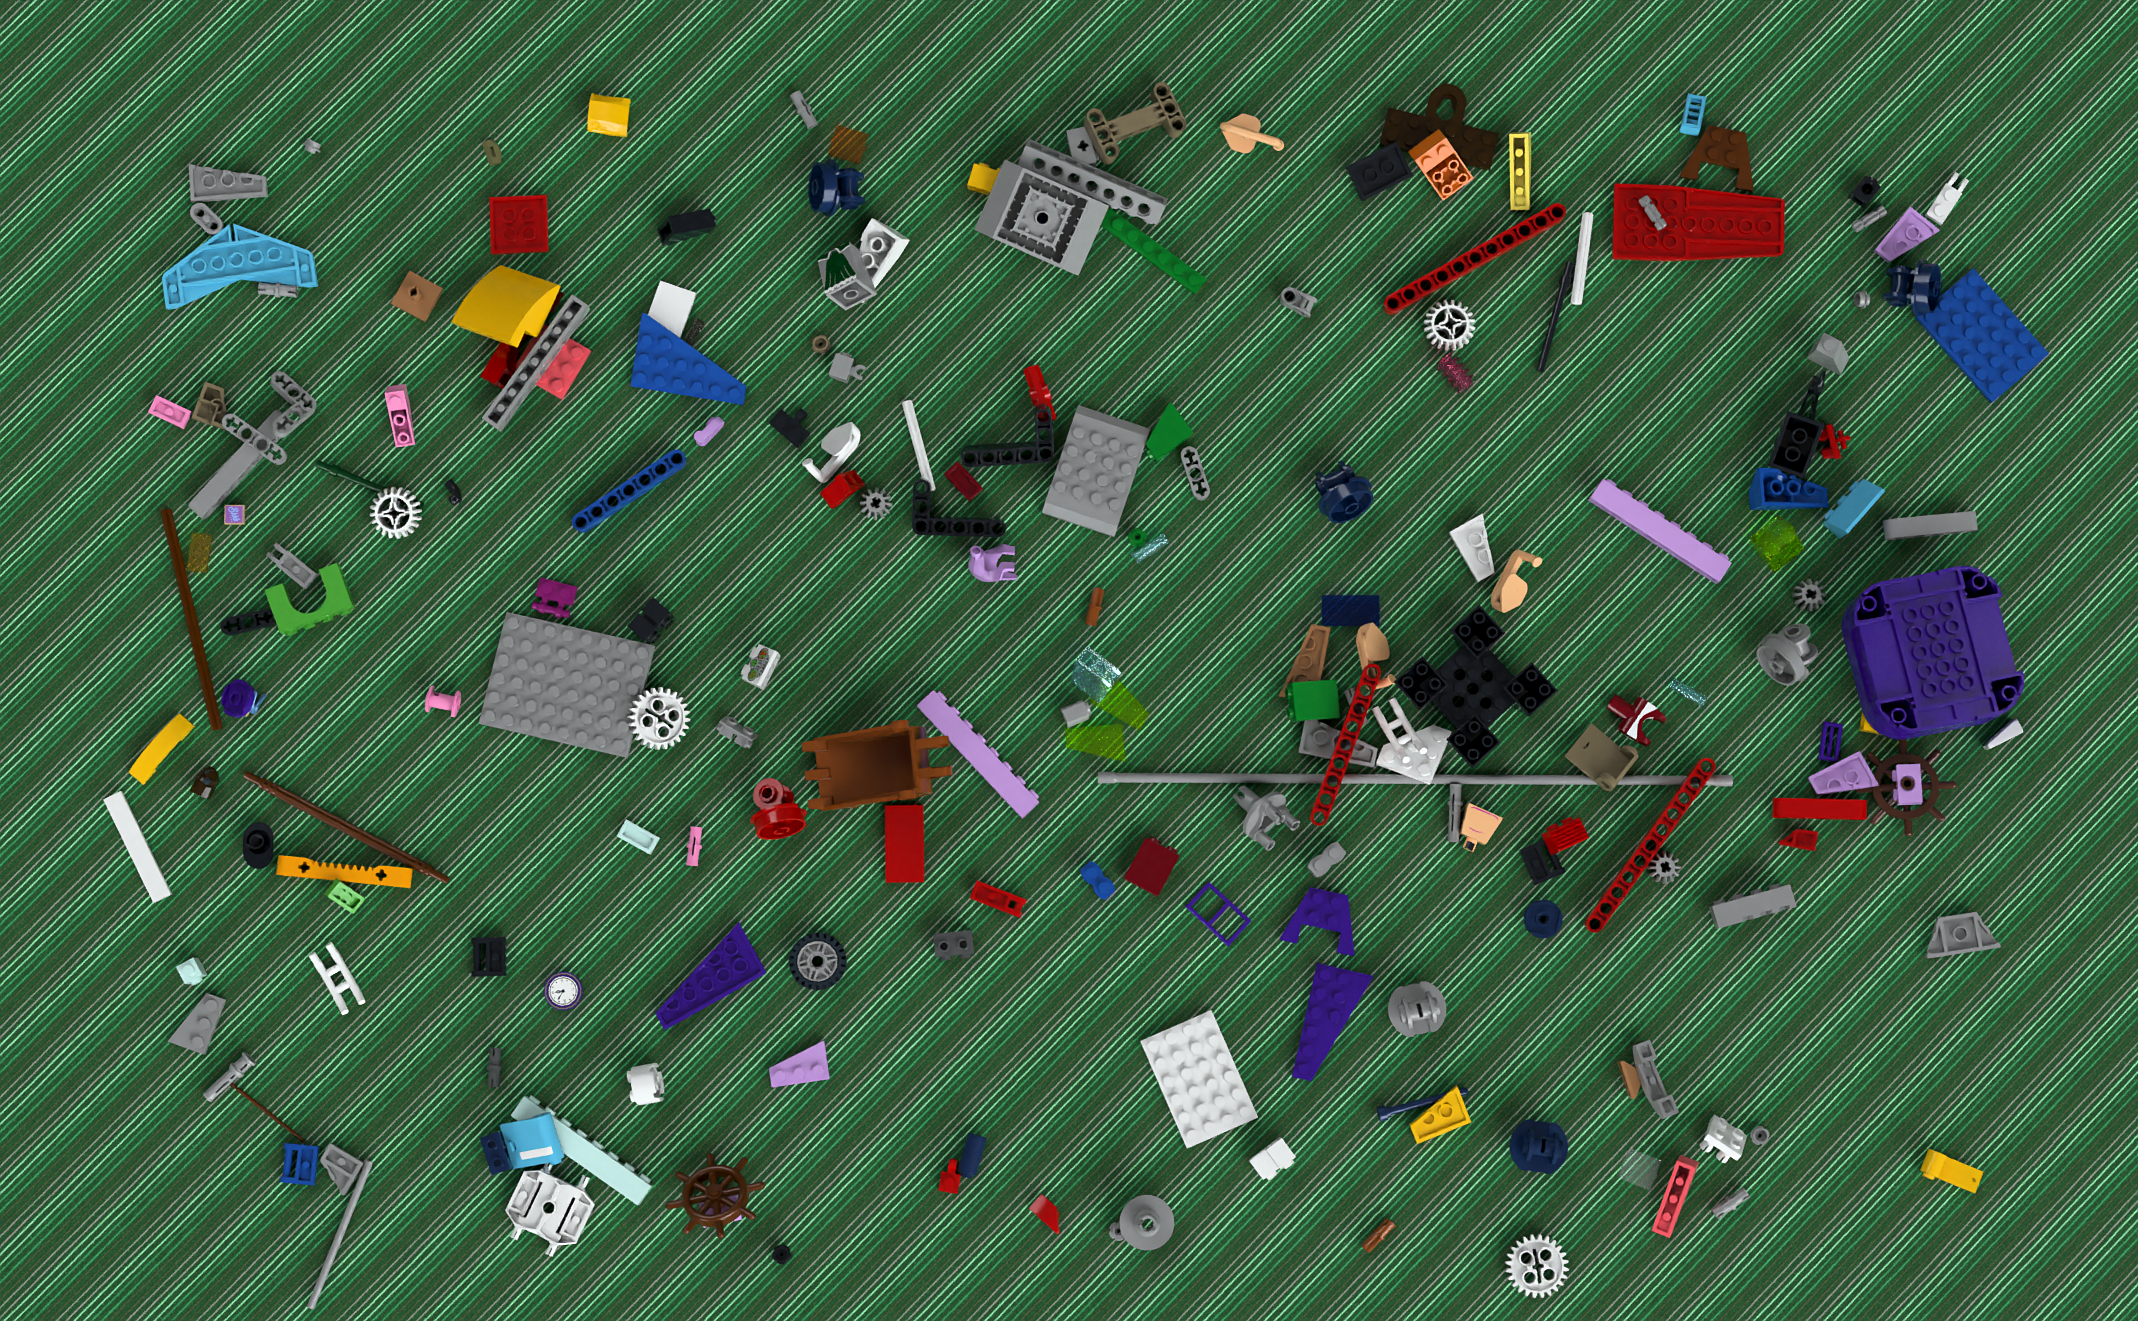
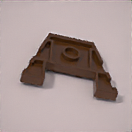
M1708 125L1679 178L1696 181L1700 162L1738 170L1735 189L1752 192L1753 181L1746 133Z

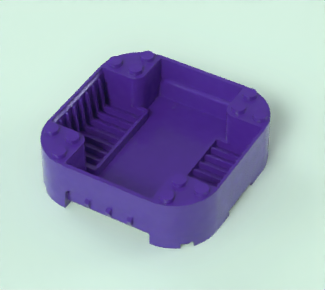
M1956 566L1935 572L1886 580L1867 588L1846 607L1841 624L1845 647L1863 714L1870 726L1879 734L1891 739L1906 740L1980 725L1995 719L2016 704L2023 692L2024 673L2023 671H2016L2013 653L2011 652L2003 616L1998 604V600L2003 595L1998 584L1991 576L1985 575L1980 572V569L1975 567Z

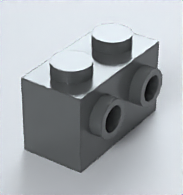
M972 930L933 934L935 957H940V961L951 960V956L959 955V959L971 958L970 954H974Z

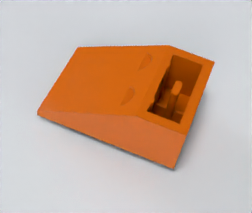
M1439 129L1408 151L1443 201L1474 179Z

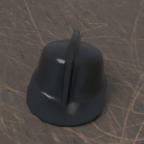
M265 823L251 824L245 830L243 836L244 860L250 867L255 869L267 867L273 859V832Z

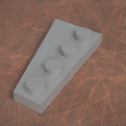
M189 164L190 197L192 203L268 197L267 178L265 176L236 173L229 170H218Z
M1317 720L1304 721L1298 753L1330 759L1340 731ZM1344 739L1340 742V747L1343 750H1348L1350 742ZM1357 739L1349 763L1374 768L1378 748ZM1335 758V759H1334V760L1342 761V762H1343V760H1342L1341 758Z

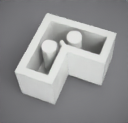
M1279 1137L1248 1161L1263 1180L1265 1178L1270 1180L1278 1174L1276 1172L1277 1169L1282 1167L1287 1169L1294 1163L1293 1159L1296 1156L1284 1140Z

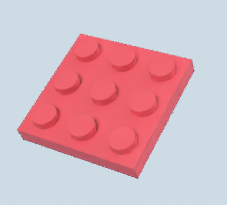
M546 324L543 325L538 338L532 337L516 364V370L548 328ZM569 338L536 383V386L563 400L590 355L591 350Z

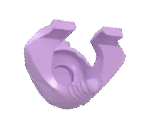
M1000 544L986 551L978 546L971 547V557L969 558L968 566L972 576L982 582L1017 579L1018 576L1016 574L1008 572H1014L1015 562H1001L998 568L996 566L1002 554L1015 555V546Z

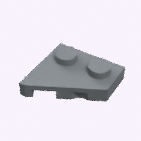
M333 1143L329 1144L320 1159L324 1168L329 1172V1176L339 1188V1192L343 1196L346 1195L364 1162Z

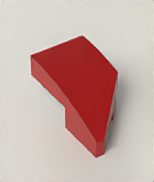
M1798 829L1779 841V845L1815 851L1818 832Z
M1041 1194L1029 1209L1055 1233L1059 1234L1060 1213L1057 1211V1207Z

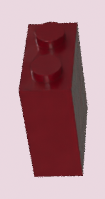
M1151 836L1150 839L1145 838L1124 880L1158 897L1180 855L1177 854L1178 850L1167 846V848L1161 846V841Z

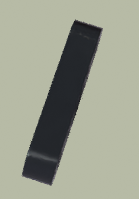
M264 609L226 618L221 622L220 627L224 634L234 636L272 627L276 624L272 610ZM267 613L268 615L272 616V618L269 619V623H267V621L265 620L258 622V619L256 617V615H258V618L260 619L265 618ZM248 617H252L254 620V624L250 628L244 626V620ZM229 622L233 625L240 624V627H233L231 632L226 629Z

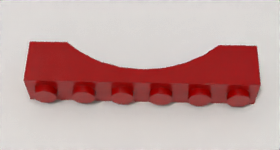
M560 290L549 313L556 309L564 295ZM527 334L523 335L518 348L500 342L480 377L503 390L516 372L517 356Z

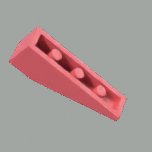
M1680 1155L1677 1159L1651 1231L1668 1238L1671 1237L1696 1173L1698 1161Z

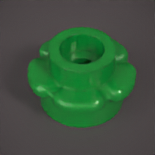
M1135 528L1128 534V539L1132 546L1141 547L1146 543L1147 534L1145 531H1141L1140 528Z

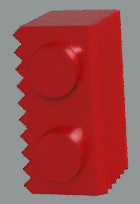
M1571 816L1561 821L1563 825L1557 826L1555 823L1546 828L1547 832L1543 833L1542 837L1551 855L1589 838L1580 817L1573 820Z

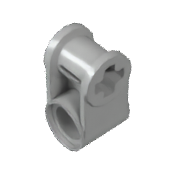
M1292 287L1285 288L1279 297L1281 305L1307 318L1311 316L1310 311L1314 303L1318 301L1315 297ZM1284 294H1292L1293 301L1285 300Z

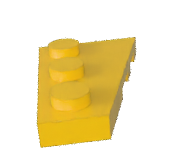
M1457 1085L1409 1124L1417 1144L1471 1123Z

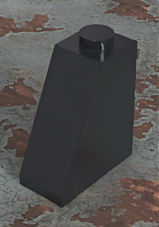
M711 209L669 216L657 229L662 246L671 245L711 232L716 227V218L712 214Z

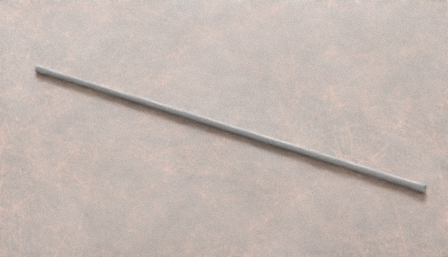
M1098 772V783H1322L1324 774ZM1344 774L1341 784H1427L1402 774ZM1435 774L1431 784L1598 785L1587 775ZM1624 775L1617 785H1681L1686 776ZM1714 775L1708 779L1705 785L1733 786V776ZM1329 776L1327 784H1337L1336 777ZM1692 777L1690 785H1699V780L1696 777Z

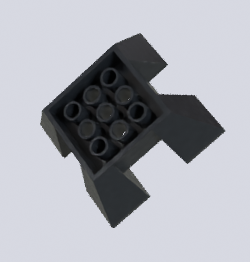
M1480 605L1451 630L1459 650L1437 670L1422 656L1394 681L1396 686L1419 711L1430 702L1455 729L1446 741L1471 768L1501 743L1488 727L1505 711L1513 707L1530 717L1558 691L1532 662L1514 677L1489 648L1505 632ZM1455 671H1461L1463 673V680H1457L1455 678ZM1483 672L1490 674V681L1486 682L1482 679L1481 675ZM1468 685L1476 687V694L1468 692ZM1457 697L1462 700L1461 707H1456L1453 704L1454 698ZM1481 699L1488 700L1489 708L1485 709L1480 705Z

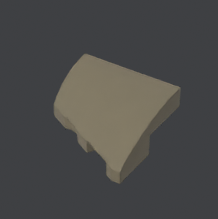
M205 382L191 419L226 430L222 425V419L226 415L224 388Z

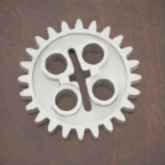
M658 687L657 691L655 688H651L650 693L644 690V697L637 695L639 702L632 701L635 708H629L633 712V715L627 716V718L633 721L628 724V726H634L631 733H637L635 740L642 739L641 745H645L648 742V748L652 749L654 746L655 750H659L662 746L663 749H667V743L673 747V740L680 742L679 735H686L682 730L689 729L685 725V722L690 721L689 718H685V715L690 713V711H684L687 704H681L680 702L683 697L676 698L677 692L670 694V689H665L663 692V687ZM655 700H657L660 704L657 710L653 708V702ZM647 708L654 715H660V719L671 724L673 728L671 729L664 722H658V718L648 714L645 709ZM670 711L675 713V718L672 721L668 717ZM647 716L649 724L645 727L643 725V718ZM660 727L665 729V734L662 737L658 734Z
M1530 1234V1240L1523 1236V1243L1516 1241L1518 1247H1510L1513 1254L1507 1253V1256L1511 1258L1510 1261H1505L1506 1264L1510 1265V1268L1505 1270V1272L1511 1273L1508 1280H1515L1512 1286L1519 1285L1518 1292H1522L1525 1289V1296H1528L1530 1292H1532L1533 1298H1536L1537 1293H1539L1541 1298H1544V1292L1551 1296V1289L1558 1291L1556 1285H1564L1560 1281L1561 1278L1567 1279L1563 1271H1569L1568 1268L1564 1267V1264L1569 1261L1562 1258L1566 1255V1252H1559L1562 1246L1555 1247L1556 1240H1552L1549 1243V1236H1546L1544 1240H1542L1541 1234H1538L1537 1239L1534 1238L1533 1234ZM1533 1249H1536V1259L1541 1264V1267H1538L1541 1283H1538L1537 1270L1532 1268V1265H1535ZM1544 1249H1547L1550 1253L1549 1258L1546 1260H1542L1540 1257V1253ZM1525 1252L1530 1254V1261L1527 1263L1521 1261V1255ZM1546 1269H1551L1553 1276L1546 1280L1543 1273ZM1532 1272L1534 1275L1533 1280L1529 1283L1525 1282V1274Z

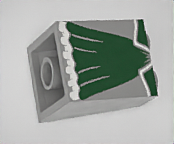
M850 242L844 243L817 258L825 295L845 311L877 295L859 249Z

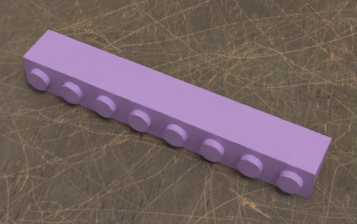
M1602 479L1588 501L1713 583L1717 584L1720 582L1732 564L1728 561L1729 558L1725 554L1716 553L1712 550L1713 547L1706 542H1699L1696 540L1697 537L1691 532L1687 531L1685 533L1680 529L1681 526L1679 524L1667 521L1662 513L1656 510L1653 512L1645 502L1633 499V495L1624 489L1621 491L1613 481L1609 479Z
M933 690L917 705L918 709L944 736H949V742L1023 819L1039 804L1037 800L1039 796L1032 789L1028 791L1024 786L1026 782L1019 775L1015 777L1010 772L1013 770L1006 761L1002 763L997 758L999 756L998 752L993 747L989 749L984 744L986 740L980 733L976 735L971 730L973 726L966 719L962 721L958 716L960 712L953 705L949 707L945 703L947 698L940 691L936 693Z

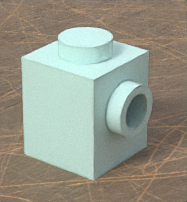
M191 958L176 967L185 984L196 985L203 981V977L207 976L199 958Z

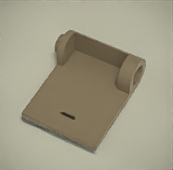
M1591 723L1566 753L1565 757L1606 791H1612L1638 759V754L1633 746L1624 745L1620 748Z

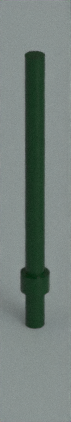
M320 460L316 463L317 468L329 472L331 476H339L378 493L384 494V489H387L384 486L344 471L335 464L330 465ZM398 498V501L405 503L402 499ZM419 501L420 505L416 506V508L423 509L424 503Z

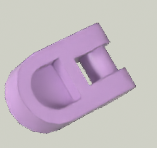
M720 417L710 418L703 431L695 432L694 439L699 446H705L720 431L725 422Z

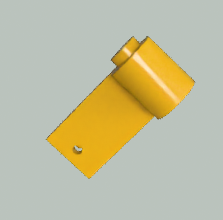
M1928 1149L1920 1169L1923 1172L1922 1176L1934 1180V1177L1974 1194L1983 1175V1171L1931 1149Z

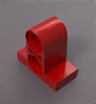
M855 470L848 471L834 478L835 481L827 486L820 495L828 506L834 509L855 491L862 489L865 483Z

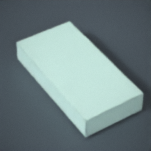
M627 819L617 834V837L650 855L660 839Z

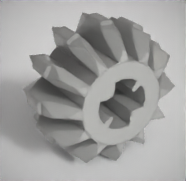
M875 488V493L872 494L871 489H868L870 496L862 495V498L866 501H860V505L866 507L862 508L861 511L862 513L868 511L866 515L868 519L872 514H874V521H877V515L879 514L884 519L883 512L890 514V510L886 507H892L893 504L887 502L891 499V496H885V490L879 494V489ZM874 500H877V502L881 501L879 508L872 507Z
M1807 579L1806 583L1803 580L1800 581V586H1795L1794 588L1798 593L1793 594V597L1799 600L1794 603L1796 605L1801 603V610L1807 606L1808 612L1812 611L1813 608L1815 610L1819 609V604L1822 605L1825 602L1822 598L1826 596V593H1821L1824 586L1818 588L1819 581L1817 580L1813 585L1811 579ZM1811 592V593L1813 594V596L1810 597V598H1807V597H1806V594H1808V593Z
M1662 851L1661 856L1656 853L1655 859L1650 861L1653 866H1647L1648 870L1653 869L1654 871L1649 876L1657 875L1655 882H1659L1662 878V884H1666L1667 879L1673 882V876H1679L1675 869H1681L1680 865L1675 866L1679 859L1671 860L1673 853H1669L1666 856V851ZM1666 863V868L1668 869V871L1666 870L1662 872V867L1660 866V864L1662 865Z

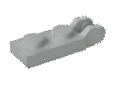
M275 543L273 545L275 549L284 555L280 560L270 552L266 556L306 590L318 574L290 551H286L278 543Z

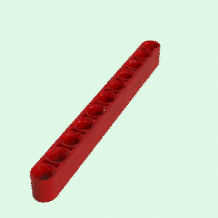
M1555 203L1390 294L1383 303L1384 311L1389 315L1396 314L1559 224L1566 215V208L1560 203ZM1558 210L1561 213V217L1553 216L1552 211ZM1536 219H1542L1545 225L1538 226L1535 222ZM1519 229H1527L1528 235H1521ZM1509 237L1512 240V244H1505L1503 238ZM1492 246L1496 252L1490 254L1487 252L1486 247ZM1476 255L1479 258V262L1473 263L1470 260V256ZM1459 264L1462 266L1463 271L1457 272L1453 266ZM1437 274H1444L1446 276V280H1438ZM1426 282L1429 284L1430 289L1423 290L1420 284ZM1407 291L1411 292L1414 298L1406 299L1404 293ZM1395 301L1397 307L1392 309L1388 306L1387 302Z
M1702 758L1696 762L1586 917L1584 926L1588 931L1597 933L1604 928L1715 771L1716 765L1712 759ZM1704 761L1710 764L1708 772H1704L1701 769V764ZM1692 777H1696L1699 780V785L1696 788L1690 785ZM1681 793H1685L1688 796V800L1684 804L1679 801ZM1671 808L1677 812L1674 819H1670L1667 815L1668 810ZM1659 824H1663L1666 828L1663 835H1659L1656 831ZM1648 840L1654 842V848L1651 851L1645 847V843ZM1638 855L1643 858V864L1639 867L1634 863V859ZM1626 871L1632 874V879L1629 882H1625L1623 879V874ZM1614 887H1619L1621 890V895L1618 898L1612 896V889ZM1605 902L1610 906V910L1606 914L1602 913L1600 909L1601 905ZM1593 918L1599 922L1596 929H1591L1589 926V922Z

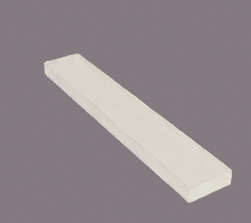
M119 791L104 799L153 903L172 895L123 792Z

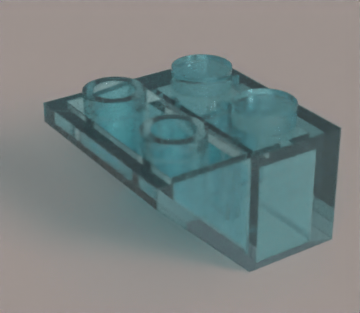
M1087 645L1075 661L1071 682L1097 703H1100L1122 675V672Z

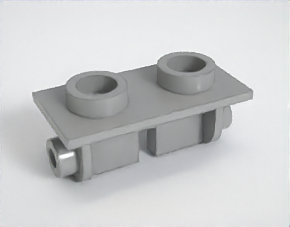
M724 716L719 721L720 724L716 729L719 731V734L730 740L735 734L734 742L743 748L747 747L750 749L753 744L752 741L758 736L754 733L753 729L742 726L736 719Z

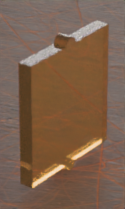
M837 125L834 136L830 139L831 146L828 155L860 164L863 152L866 151L865 145L868 134Z

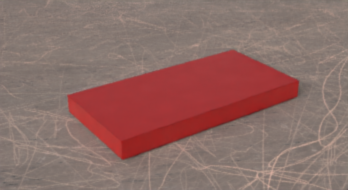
M924 805L885 806L886 883L924 882Z

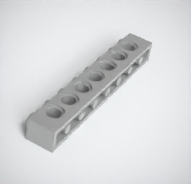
M1028 139L1018 162V165L1054 180L1061 185L1068 186L1079 193L1089 195L1097 201L1105 202L1111 208H1119L1130 216L1140 217L1148 224H1158L1167 204L1168 198L1031 139ZM1040 158L1044 163H1038L1035 159ZM1053 166H1059L1062 170L1056 171ZM1075 173L1079 178L1075 179L1070 174ZM1088 181H1094L1097 185L1091 186L1088 184ZM1110 188L1114 193H1107L1105 189ZM1123 196L1130 197L1131 201L1124 200ZM1140 204H1147L1149 208H1142Z
M573 294L570 296L482 417L485 422L499 432L504 429L590 311L587 304Z

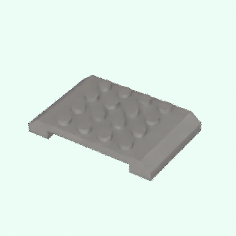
M1078 405L1042 514L1115 537L1151 429Z

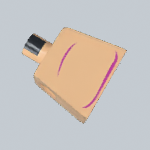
M1468 803L1460 828V835L1467 837L1463 848L1473 852L1477 842L1485 845L1503 818Z

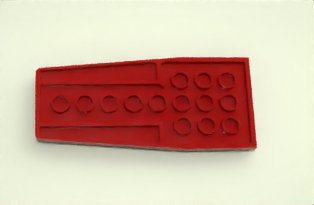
M1615 183L1613 190L1612 259L1669 262L1779 257L1784 253L1785 201L1780 198L1671 185ZM1649 196L1651 204L1655 205L1661 214V219L1663 218L1667 223L1666 227L1657 230L1654 225L1655 222L1650 220L1644 211L1645 208L1639 203L1642 197Z

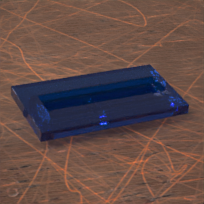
M1322 595V626H1363L1371 622L1376 626H1380L1379 595Z

